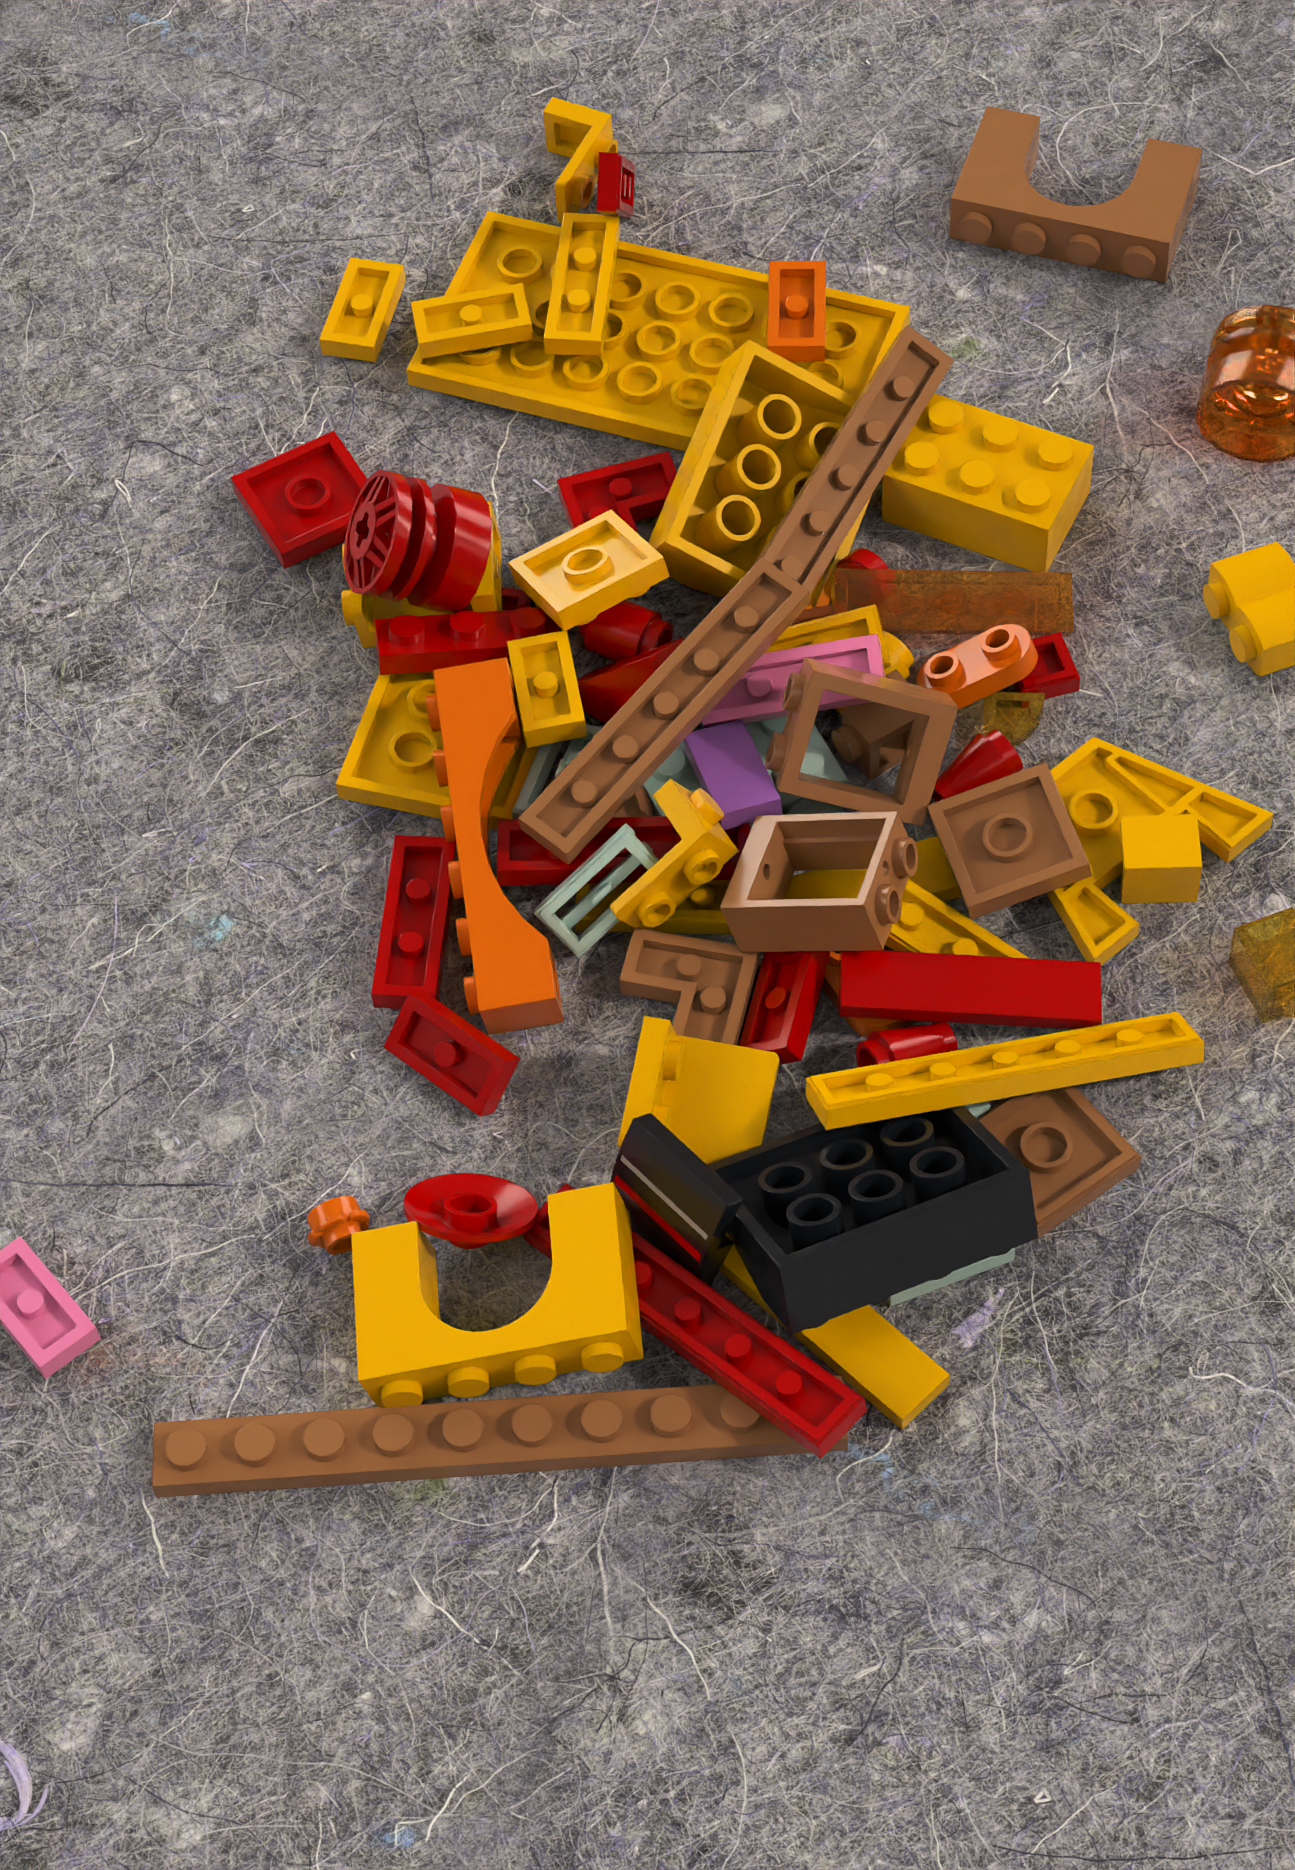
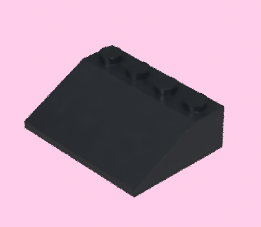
M964 1106L826 1130L820 1122L708 1165L744 1199L727 1233L734 1242V1246L763 1300L791 1334L805 1329L817 1328L824 1325L828 1320L866 1305L883 1302L894 1294L927 1281L942 1279L955 1270L989 1257L1003 1255L1014 1247L1038 1238L1029 1170Z

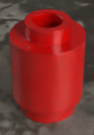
M624 600L599 613L591 622L580 625L579 633L585 636L584 644L586 650L619 661L671 642L673 625L662 620L661 613Z

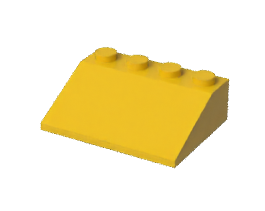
M750 339L730 355L720 368L648 542L664 557L670 577L692 589L724 598L752 568L858 398ZM870 498L811 592L810 604L805 609L829 605L837 584L835 579L836 565L849 554Z

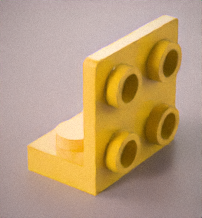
M644 1016L617 1142L618 1148L620 1149L633 1118L648 1113L653 1114L707 1165L762 1145L780 1062L778 1055L775 1052L677 1035L670 1020Z

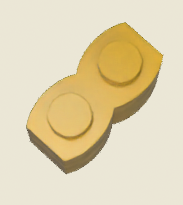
M1273 542L1210 563L1208 584L1203 586L1204 603L1213 619L1221 618L1229 630L1230 645L1237 660L1241 663L1247 662L1253 672L1259 677L1294 666L1295 564L1286 550L1278 542Z

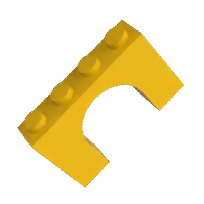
M610 1182L547 1195L552 1250V1268L547 1286L535 1305L523 1316L506 1326L489 1331H464L441 1321L436 1250L424 1232L419 1230L417 1221L351 1233L358 1381L377 1407L393 1408L420 1405L423 1400L448 1395L461 1398L476 1397L486 1393L490 1387L517 1382L525 1385H541L552 1381L556 1375L581 1370L596 1373L610 1372L620 1368L624 1362L644 1359L630 1212L614 1183Z

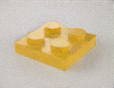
M612 510L508 562L514 582L564 631L574 626L591 622L599 613L626 599L643 595L651 586L670 577L664 557Z

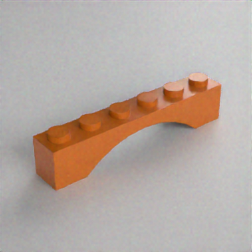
M507 657L433 670L436 694L426 696V707L432 732L441 731L443 749L433 750V759L439 787L449 786L451 804L440 806L446 841L447 843L456 842L458 860L448 862V871L454 899L464 898L466 918L456 919V931L462 957L472 956L474 975L463 978L469 1014L481 1015L488 1035L564 1022L557 969L548 939L525 921L506 898L493 874L490 862L489 823L494 796L508 762L523 741L516 689Z

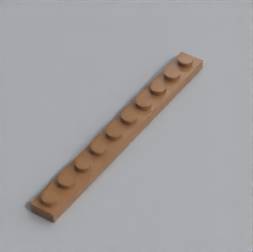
M841 1375V1376H835L837 1379H839L841 1382H843V1381H842V1375ZM720 1384L420 1404L393 1408L375 1407L154 1423L152 1488L156 1497L161 1498L812 1452ZM847 1432L828 1452L848 1450Z

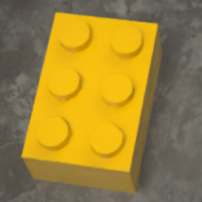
M934 393L883 475L882 520L1045 576L1090 493L1094 445Z

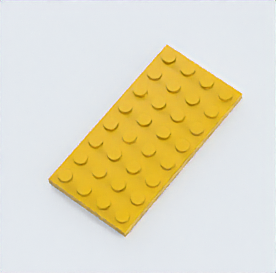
M487 211L444 296L523 283L534 340L421 359L418 345L406 368L408 385L686 451L723 362L748 339L767 349L769 274L619 240L602 357L545 354L543 338L561 227ZM826 288L825 362L792 363L858 398L898 333L909 325L910 306Z

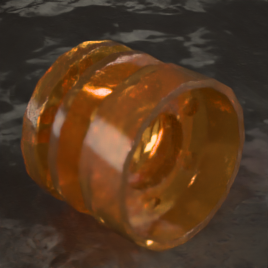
M1268 304L1243 307L1225 316L1215 328L1211 349L1208 354L1206 373L1203 376L1197 402L1195 421L1202 436L1217 450L1240 460L1258 463L1286 461L1295 457L1294 309Z

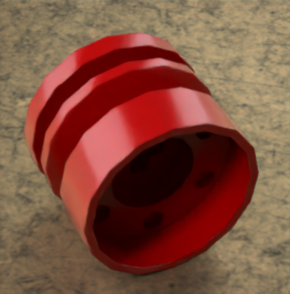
M378 470L367 479L358 493L347 527L344 547V568L346 581L352 592L375 598L379 596L381 599L399 602L406 597L410 605L448 614L462 611L476 594L486 570L491 547L492 529L489 504L483 495L478 492L438 483L429 488L424 479L409 476L404 478L403 474Z

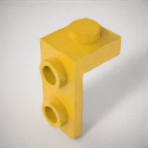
M552 97L543 110L547 151L571 158L554 187L558 222L562 223L563 213H577L580 207L586 208L593 196L595 184L598 181L599 152L617 153L618 142L616 139H613L611 114Z
M672 779L668 780L652 796L682 840L610 905V909L615 917L633 928L652 930L654 927L666 922L674 914L677 906L701 885L713 880L720 873L723 865L739 852L718 822L724 817V813L714 799L701 788L696 789L692 793Z

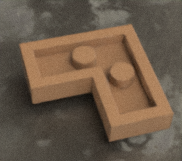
M634 928L619 978L620 994L678 1004L673 1022L677 1035L738 1046L759 966V952H740L738 945Z

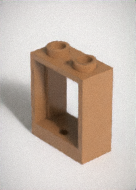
M804 657L800 674L792 672L785 686L782 708L789 712L783 733L774 732L767 749L765 768L772 770L770 776L777 790L861 812L898 811L902 822L923 827L928 810L927 805H929L957 714L958 706L945 692ZM823 690L916 712L892 795L800 772Z
M898 811L756 816L720 909L740 952L883 950L892 924L897 923L900 918L902 909L901 898L908 878L913 876L917 870V845L912 837H908ZM868 869L857 898L784 899L795 871Z

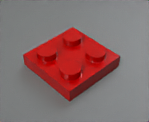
M334 430L231 476L234 493L284 569L345 541L350 514L358 493L367 481L366 476Z

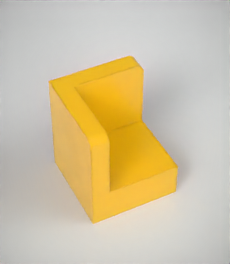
M1197 814L1123 816L1120 821L1123 859L1120 887L1121 902L1124 904L1197 902L1202 873Z

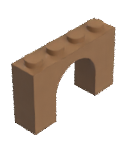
M990 106L986 107L951 196L949 238L1166 283L1198 190L1202 158L1201 148L1148 138L1133 181L1123 193L1101 204L1090 206L1065 205L1044 197L1029 183L1031 173L1038 158L1040 116Z

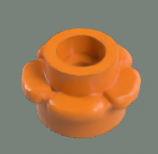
M340 1196L329 1199L317 1205L308 1213L306 1219L311 1232H309L307 1240L311 1246L326 1248L328 1254L335 1255L352 1250L351 1233L365 1231L369 1227V1214L365 1210H360L355 1197Z

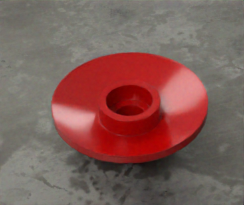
M453 1173L431 1177L412 1186L405 1194L403 1211L409 1222L417 1221L419 1230L434 1237L449 1240L451 1244L459 1248L477 1249L484 1247L487 1243L511 1239L528 1231L537 1219L538 1205L536 1199L529 1191L509 1180L484 1174Z

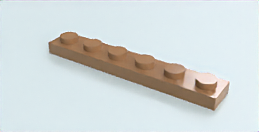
M909 325L898 333L754 565L763 557L810 590L811 594L954 362V359Z
M761 557L518 818L520 829L569 865L810 604V590Z

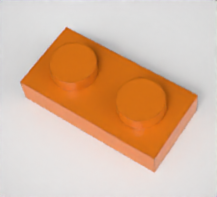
M769 261L767 349L790 362H825L826 261Z

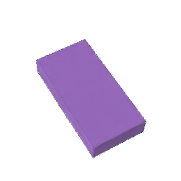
M735 720L693 731L683 740L685 753L702 789L714 799L724 813V817L718 821L724 830L753 823L756 816L782 815L781 798L743 720Z

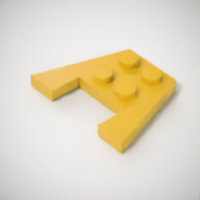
M1093 736L1050 770L1089 861L1092 876L1046 894L1086 962H1101L1102 966L1134 940L1139 933L1140 923L1101 891V889L1118 877L1123 870L1120 821L1123 816L1197 814L1200 841L1228 863L1271 828L1274 813Z

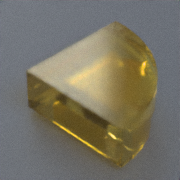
M995 692L984 697L982 734L985 736L993 729H996L1008 739L1013 747L1020 745L1035 732L1040 724L1044 711L1045 693Z

